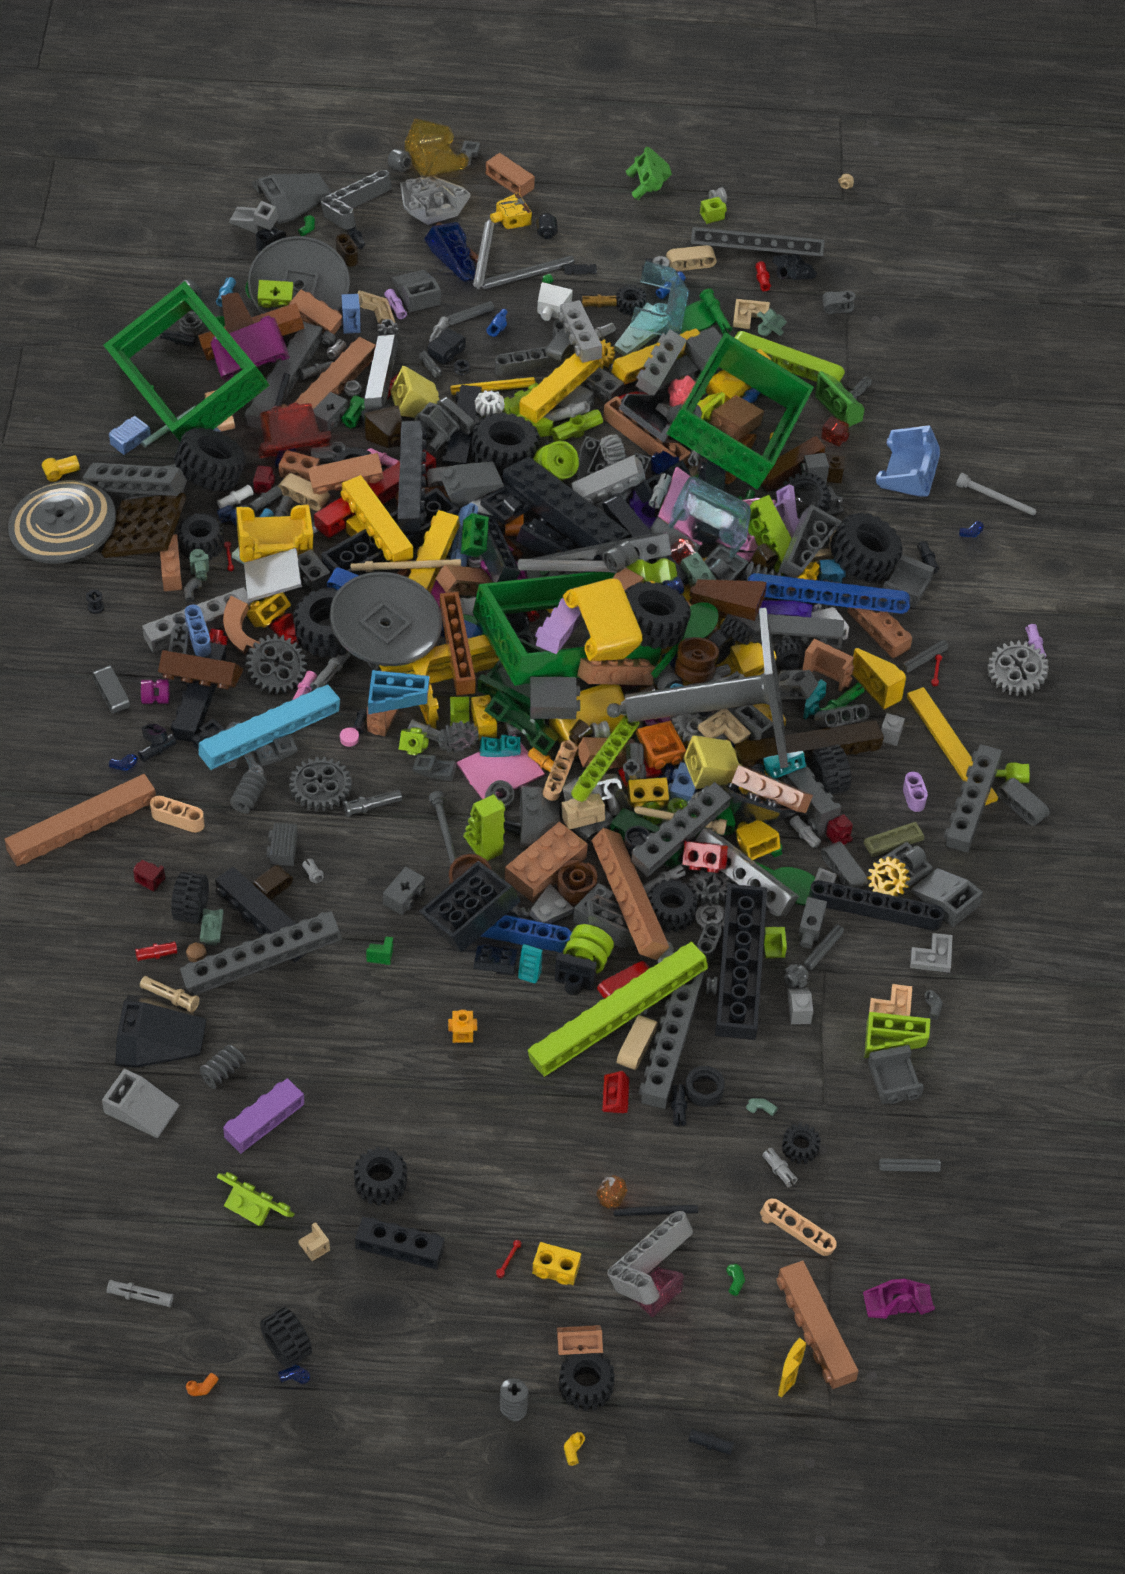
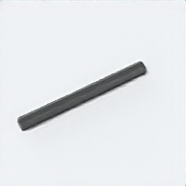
M570 255L486 278L482 288L488 289L564 268L565 265L571 264L572 266L575 260Z

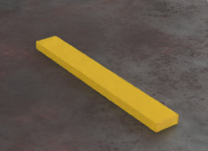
M924 687L907 693L908 700L961 779L967 782V769L973 765V762L957 735ZM992 787L985 805L993 803L998 799Z

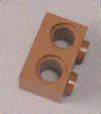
M286 450L279 463V477L285 478L291 473L311 482L308 468L320 466V459Z

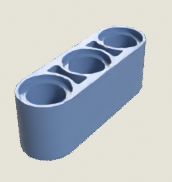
M189 605L184 611L186 627L189 631L192 646L197 656L206 657L211 653L208 629L201 608L197 605Z

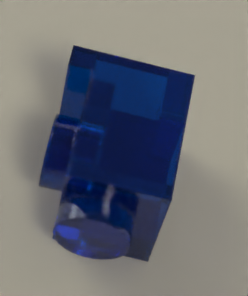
M666 451L656 452L652 456L651 469L660 474L678 463L679 457H673Z

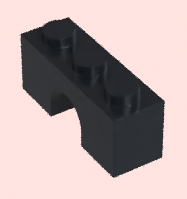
M683 460L634 488L642 504L651 500L654 493L653 489L658 484L661 474H666L664 479H666L667 475L672 477L675 468L678 467L689 476H692Z

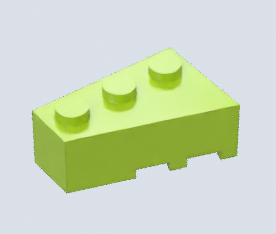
M869 1012L864 1058H869L871 1052L909 1045L910 1049L926 1047L930 1034V1018Z

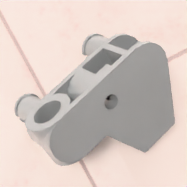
M604 775L591 794L599 793L602 800L607 799L611 815H618L621 811L618 797L621 794L622 784L618 779V775ZM580 777L565 781L563 786L565 801L573 799L571 791ZM613 783L612 787L608 789V785Z

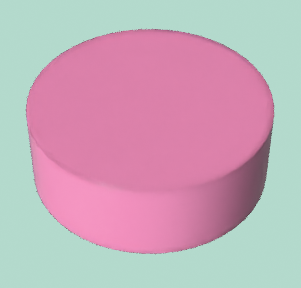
M345 728L340 733V741L344 746H354L359 742V733L354 728Z

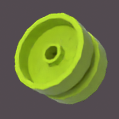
M561 440L541 447L536 451L533 458L534 461L561 481L571 478L579 467L577 451L571 444Z
M581 924L573 929L563 954H570L573 957L590 959L593 962H597L596 973H600L604 969L607 958L614 948V942L602 929L593 925Z

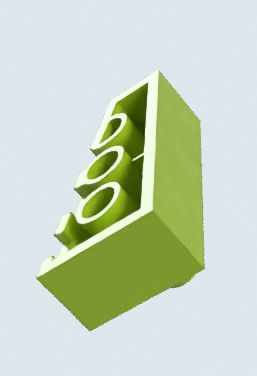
M767 495L752 502L741 523L748 533L755 537L758 546L767 543L778 555V561L774 566L775 571L778 573L792 538L770 495Z
M494 794L473 804L470 813L471 817L468 819L470 825L466 826V832L463 834V837L476 855H480L487 861L503 854L505 806Z

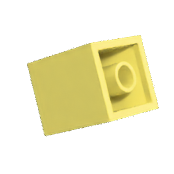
M402 366L390 391L394 405L399 406L401 416L414 418L429 402L437 404L439 394L433 382L408 367Z
M692 736L684 755V761L695 789L704 788L707 785L711 786L714 782L719 786L727 785L728 782L731 783L738 765H741L737 760L735 748L727 740Z

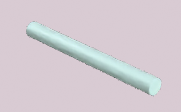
M193 406L192 408H190L189 410H187L186 412H184L183 414H181L180 416H178L177 419L179 420L180 418H182V417H183L184 415H186L189 411H191L195 406ZM165 425L141 441V445L147 447L169 432L170 429Z

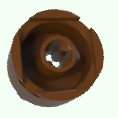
M581 860L568 861L562 865L558 873L557 891L572 907L578 905L597 885V871L588 862L586 864L582 863Z

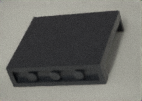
M626 394L622 398L619 407L622 412L663 443H681L666 434L671 424H669L665 416L656 410L657 405L662 404L665 398L664 395Z

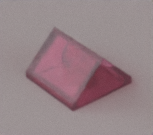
M658 1267L650 1276L659 1292V1298L654 1303L647 1305L636 1300L633 1301L653 1318L682 1291L684 1281L682 1273Z

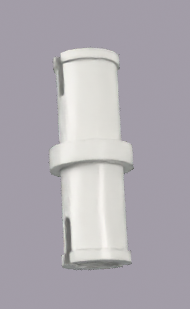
M246 485L237 491L230 492V495L217 500V504L220 509L227 505H238L241 500L252 496L253 490L249 485Z

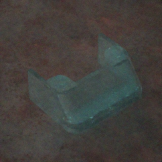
M645 261L640 282L670 289L668 303H656L653 305L652 311L635 307L630 328L658 335L663 333L666 335L669 329L680 335L689 297V289L675 269Z
M689 477L672 508L669 528L672 529L678 520L685 521L691 515L720 530L719 536L722 542L731 545L729 558L732 559L747 540L751 515L750 506L746 502L696 477Z

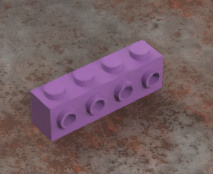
M288 1078L283 1082L277 1083L269 1093L261 1095L257 1102L243 1109L239 1116L235 1119H230L223 1127L224 1138L240 1154L301 1108L304 1105V1094Z

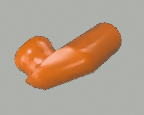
M210 1373L203 1383H197L193 1380L189 1381L186 1384V1390L193 1397L207 1395L219 1378L215 1374Z

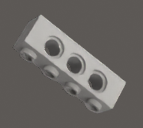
M581 301L560 304V312H558L559 321L563 322L564 331L566 334H569L570 344L574 345L576 356L580 357L582 363L601 359L602 344Z
M669 329L666 335L663 333L658 340V343H660L659 347L656 345L651 352L653 357H648L643 365L646 369H641L637 375L638 382L635 386L649 395H655L687 340Z

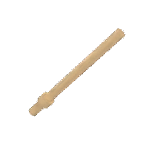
M461 559L380 563L365 561V563L351 564V571L366 570V572H373V570L444 567L445 565L461 566Z

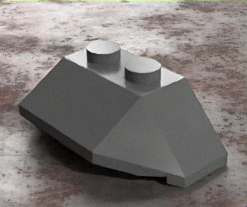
M520 785V845L531 846L560 822L559 798L551 801L543 796V788L540 786Z
M596 895L587 901L589 925L605 931L612 938L614 945L620 948L636 946L618 903L600 895Z

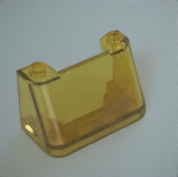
M417 118L414 119L405 141V150L410 153L412 162L419 175L429 177L463 170L468 165L467 155L464 153L454 154L449 146L454 138L449 126Z

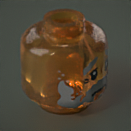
M615 1175L605 1177L596 1192L600 1204L606 1208L620 1206L628 1192L626 1182Z

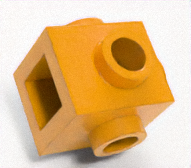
M452 1011V1019H448V1031H453V1043L473 1042V1031H477V1019H473V1011Z

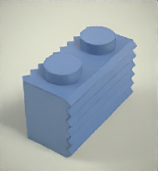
M131 417L123 425L114 428L109 433L110 444L125 455L151 435L150 427L138 417Z

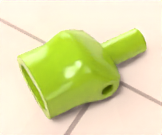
M1008 763L1005 770H997L995 777H1005L1006 781L1010 778H1015L1020 783H1029V764Z

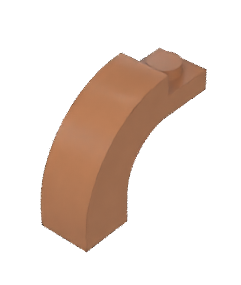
M230 596L223 615L224 628L233 646L246 655L248 649L254 648V642L258 644L259 642L248 637L242 630L243 620L249 610L248 604Z

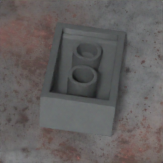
M493 461L454 465L439 472L451 502L458 508L504 487Z

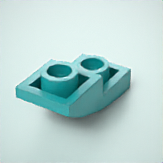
M822 679L817 682V687L810 697L806 699L804 719L817 713L819 701L826 695L827 683Z
M501 735L500 739L481 737L480 756L509 757L520 755L521 753L520 737Z

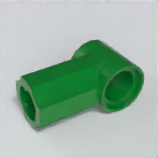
M357 395L352 397L349 408L342 417V422L346 427H355L360 421L361 411L365 410L364 398Z

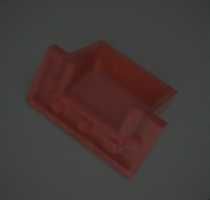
M291 403L288 405L289 407L284 408L281 406L272 407L271 410L264 411L259 415L265 443L260 444L258 450L259 458L275 456L278 451L311 445V448L327 446L332 438L331 432H320L311 403L300 405L299 403Z

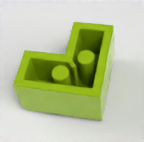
M667 558L659 559L653 564L638 559L633 564L627 566V569L644 578L643 583L654 581L661 583L660 585L663 586L679 584L676 565Z

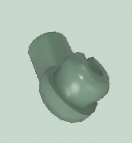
M751 1098L746 1106V1109L752 1113H755L757 1108H760L772 1116L778 1110L777 1106L761 1098Z

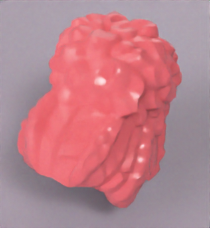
M685 376L683 380L674 379L671 381L668 387V394H670L669 405L671 407L684 403L695 383L690 376Z

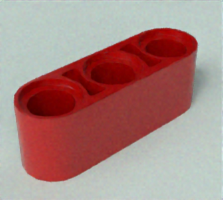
M640 961L602 981L598 985L597 990L605 999L617 989L630 983L632 979L645 973L650 967L645 961Z

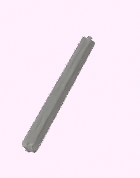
M491 220L485 222L473 283V286L477 287V289L483 287L494 230V222H491Z
M519 559L518 561L519 570L610 572L604 561Z

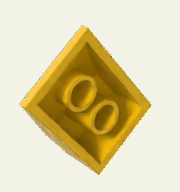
M859 648L854 649V670L852 675L883 709L901 701L906 681L904 672L886 660Z

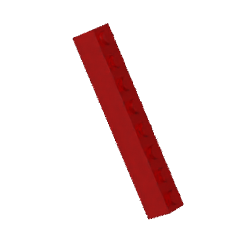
M426 452V462H423V464H426V472L436 468V458ZM400 461L383 471L384 479H380L376 483L366 482L382 505L393 499L399 491ZM341 497L314 514L315 528L330 538L345 529L346 520L356 515V513L351 511L349 503Z

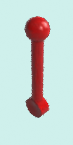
M225 542L224 548L227 550L228 558L227 569L228 571H233L234 566L232 565L230 553L231 543Z
M940 654L935 656L936 666L934 679L931 681L932 686H938L939 684L937 678L940 661L942 660Z
M520 1240L514 1241V1247L509 1253L507 1259L505 1260L501 1269H498L496 1271V1276L498 1278L504 1277V1270L509 1264L517 1248H520L522 1245Z

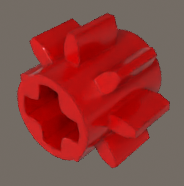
M210 628V643L227 645L228 636H224V630Z

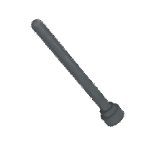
M435 791L429 795L430 804L436 808L450 864H452L457 859L443 808L445 797L442 791Z

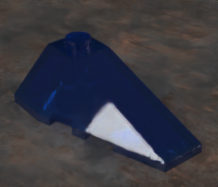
M453 222L433 226L424 238L431 251L463 282L474 280L476 269L474 262L470 259L469 254L471 251L467 247V237L460 224Z

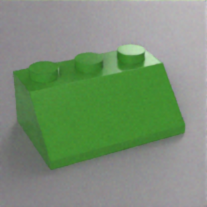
M820 371L818 373L815 397L845 428L863 421V405L833 376Z

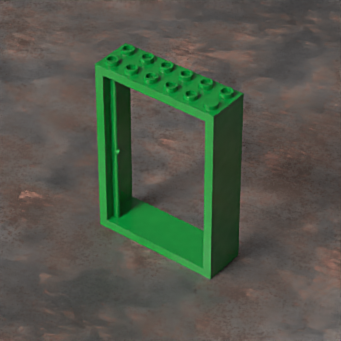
M186 281L103 345L179 442L184 434L191 429L209 428L214 430L270 386L256 365ZM193 309L241 367L242 371L178 420L153 389L155 387L148 383L129 358Z
M725 332L707 360L666 434L758 490L773 468L814 387ZM718 366L786 408L762 456L693 414L702 395H705V389Z
M586 572L479 584L472 613L514 686L530 684V677L579 678L577 675L581 658L588 657L585 647L560 649L557 654L550 651L527 653L504 614L558 608L560 600L568 590L612 579L616 573ZM640 644L625 658L647 659L650 661V664L656 666L662 649L660 647L651 649L649 646L643 647Z

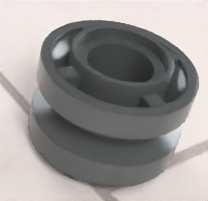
M190 311L179 319L182 334L199 337L198 335L203 333V322L195 312Z
M503 780L493 782L485 792V798L494 794L498 800L503 802L505 808L514 799L513 787ZM496 792L502 793L504 798H498Z

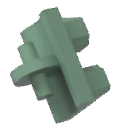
M771 308L765 314L761 311L757 314L763 320L758 326V333L760 335L768 336L771 331L780 336L784 333L781 328L787 321L782 315H777Z
M195 549L190 554L191 575L195 574L196 578L206 581V573L209 572L208 554H205L201 549Z
M203 909L200 942H205L206 945H217V943H220L223 909L214 911Z

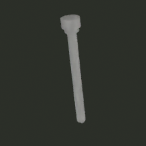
M964 473L960 474L956 482L958 487L972 488L1030 515L1036 514V509L973 482Z

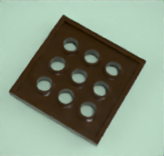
M184 492L179 493L178 496L159 495L122 500L116 514L114 529L106 540L101 553L104 558L167 551L187 498Z

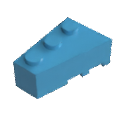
M372 670L368 714L427 704L429 676Z

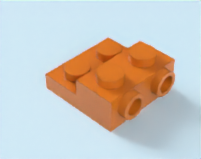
M671 720L637 729L636 735L640 743L643 744L644 759L649 768L661 769L667 763L677 765L682 762L686 749Z

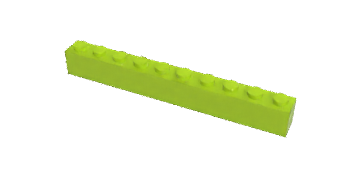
M693 942L682 946L671 956L665 957L660 963L650 967L645 973L632 979L624 987L617 989L613 994L600 1000L589 1010L582 1012L574 1020L567 1022L563 1027L550 1033L539 1043L532 1045L528 1049L530 1062L544 1077L708 969L706 956Z

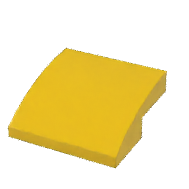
M801 1338L795 1342L785 1360L778 1393L781 1398L796 1382L798 1368L802 1363L806 1342Z

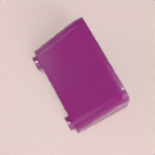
M265 316L257 323L229 333L256 367L270 361L276 362L275 358H281L282 361L290 358L278 323L274 317ZM213 337L210 343L221 379L228 382L242 369L217 338Z

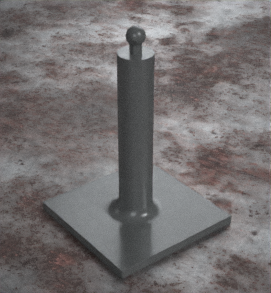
M759 608L764 673L761 675L625 694V704H609L607 714L612 718H616L620 714L627 713L630 723L755 704H767L771 709L780 768L788 767L782 698L767 608Z

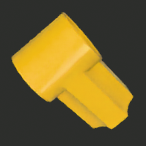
M76 455L57 461L54 458H48L43 461L42 468L47 479L55 482L64 474L80 470V465Z
M810 562L796 578L817 580L820 566L816 562Z

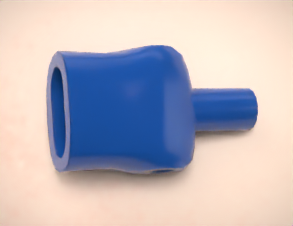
M502 309L488 326L487 333L490 336L495 337L505 329L507 325L506 315L508 313L506 309Z

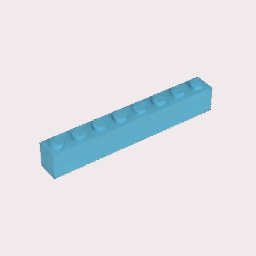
M328 684L318 687L310 693L303 694L290 702H285L279 707L270 709L259 716H254L248 721L219 732L217 735L205 738L199 742L198 755L212 770L273 742V739L284 737L339 712L340 698Z

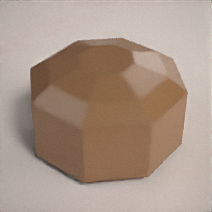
M195 942L188 946L186 955L190 962H197L203 960L207 952L203 944Z

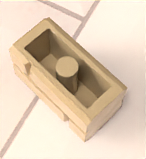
M599 793L590 794L588 799L583 802L577 801L574 798L562 802V818L568 829L605 821V805Z

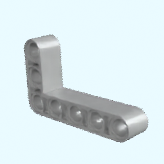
M677 1211L671 1214L610 1267L607 1274L616 1292L646 1305L654 1303L659 1298V1292L651 1276L647 1274L692 1235L693 1229L685 1212Z

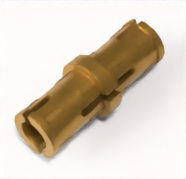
M597 294V296H582L583 307L597 306L598 308H601V306H616V295L601 296V294Z

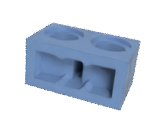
M342 294L344 334L361 333L359 294Z

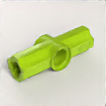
M598 409L584 415H577L574 418L570 417V421L551 429L553 440L562 441L570 437H582L584 431L602 424L603 418Z

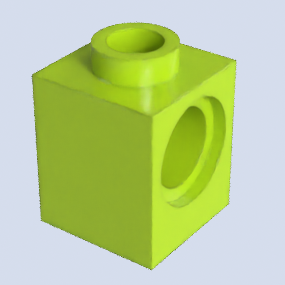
M720 197L701 201L700 214L706 224L725 219L727 207Z

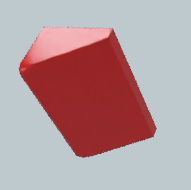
M623 1071L604 1075L602 1111L627 1113L629 1077Z

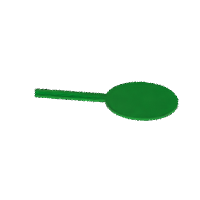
M696 301L684 309L680 316L682 327L675 333L680 335L695 328L698 331H702L716 323L712 313L706 310L704 301Z
M706 602L696 603L690 606L691 616L682 640L691 637L706 638L713 632L718 623V611L714 605ZM679 643L670 649L651 673L653 678H657L677 654Z
M756 862L799 896L795 904L806 905L810 886L815 880L812 874L793 867H781L772 870Z

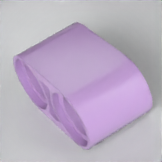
M909 772L905 776L903 792L908 807L912 811L920 812L925 808L928 795L922 776L917 772Z

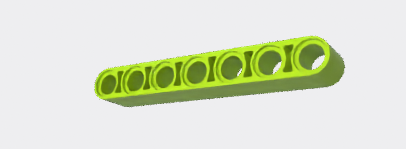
M739 331L734 337L755 351L761 349L771 358V361L787 371L817 382L820 371L833 376L838 382L841 381L845 374L844 369L837 364L750 333Z
M627 714L622 718L573 787L571 794L574 799L580 802L588 799L639 726V721L629 723Z

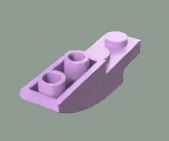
M788 484L776 491L777 503L774 505L792 538L800 519L797 518L794 486Z

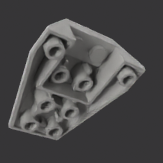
M427 174L422 175L420 178L408 179L400 183L404 209L427 225L458 216L471 197L464 187Z

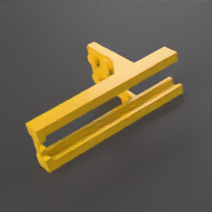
M481 635L468 638L474 673L493 668L499 661V658L495 651H493L494 649L487 637ZM447 644L434 647L426 656L410 664L401 666L379 665L381 670L385 672H407L405 674L429 676L427 704L419 706L426 724H430L432 728L436 729V721L439 720L436 709H439L437 699L432 696L431 683L453 678Z

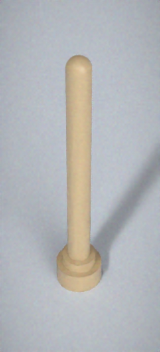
M640 806L634 808L636 814L671 820L675 814ZM719 818V820L710 822L705 828L713 829L716 834L724 835L727 820Z

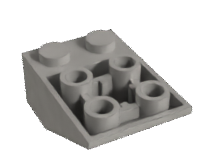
M123 1069L102 1099L105 1114L156 1138L160 1136L179 1108L178 1103L146 1079L126 1069Z

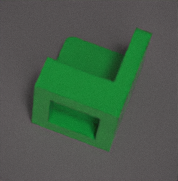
M385 936L384 945L370 944L366 951L367 962L390 965L393 953V937Z

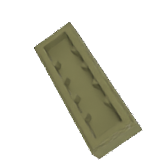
M913 822L865 838L863 843L871 857L893 851L906 842L913 844L924 840V834L918 824Z

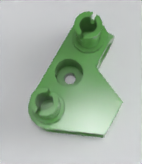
M649 147L644 149V153L641 156H636L635 163L626 170L627 175L631 178H634L637 173L639 175L641 184L632 191V196L637 200L646 192L658 191L662 187L663 182L672 175L669 164Z

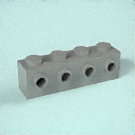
M633 455L573 482L572 488L588 502L594 504L644 482L646 478L643 464Z

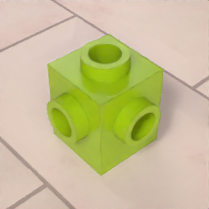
M418 727L403 729L401 731L399 749L407 751V754L410 755L422 753L424 749H427L429 738L426 737L427 732H422V728Z

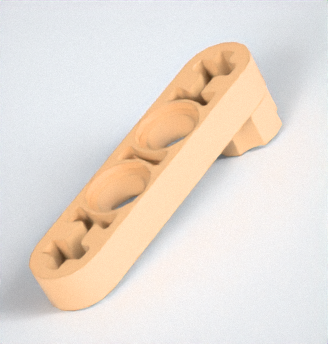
M570 740L561 743L544 786L543 796L548 800L555 801L559 798L578 747Z
M771 1198L765 1202L760 1211L763 1222L767 1224L773 1222L823 1256L833 1253L836 1248V1240L832 1235L777 1199ZM783 1211L784 1214L782 1215L781 1219H779V1216ZM788 1216L793 1217L796 1224L794 1226L787 1225L785 1218ZM803 1229H811L814 1236L811 1238L805 1237ZM819 1235L820 1238H819V1240L817 1241V1243H815L814 1241L816 1240L817 1236ZM827 1241L829 1246L825 1249L823 1244Z

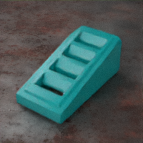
M804 752L787 753V760L790 764L785 768H780L778 755L764 758V767L767 775L775 779L806 767Z
M523 944L518 978L531 983H537L542 969V949Z

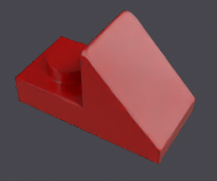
M292 613L283 614L268 625L280 638L284 635L285 641L291 638V644L295 642L298 644Z

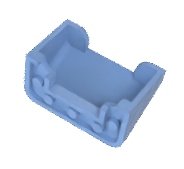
M931 426L891 430L889 438H887V446L892 451L887 471H879L878 475H876L877 485L882 489L913 496H928L940 457V447Z

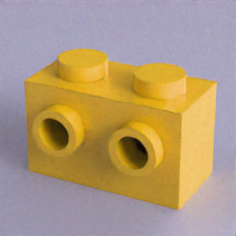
M282 592L253 602L249 605L250 609L246 615L254 627L262 626L265 628L272 623L274 618L283 615L291 604Z

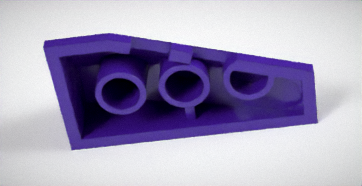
M763 600L760 608H767V614L811 618L813 605L793 600Z

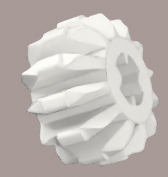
M484 390L483 393L478 394L475 400L476 412L480 413L481 417L502 413L505 406L503 396L499 392L494 393L492 390L490 392Z

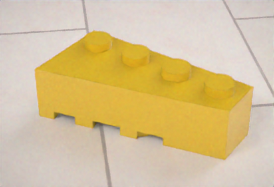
M761 349L757 351L761 355L771 360V358ZM722 370L713 375L707 386L706 393L708 395L725 393V403L736 395L742 398L744 393L752 387L727 371Z

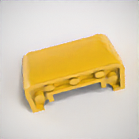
M309 505L295 506L291 509L290 516L255 517L253 509L249 507H236L239 556L242 562L246 563L294 548L297 549L298 555L309 550L313 551V529Z
M606 579L570 589L563 595L565 603L569 608L579 606L591 636L585 644V652L589 661L621 660L641 644L642 633L620 580Z
M600 684L580 691V696H577V700H580V712L577 711L576 719H549V726L560 735L557 739L560 745L563 741L570 740L569 731L579 719L589 726L591 723L600 724L602 721H607L610 734H612L624 715L620 714L619 717L612 718L607 714V707L612 703L621 705V702L625 700L621 687L616 684Z

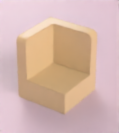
M316 1222L312 1224V1232L299 1240V1245L311 1261L330 1251L329 1239Z

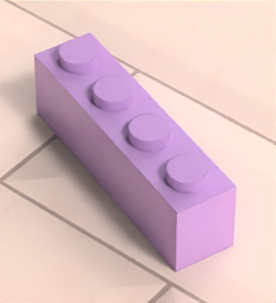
M562 598L558 608L555 607L553 609L551 617H547L543 627L538 628L535 636L538 638L536 646L557 654L583 620L579 606L569 608L564 598Z

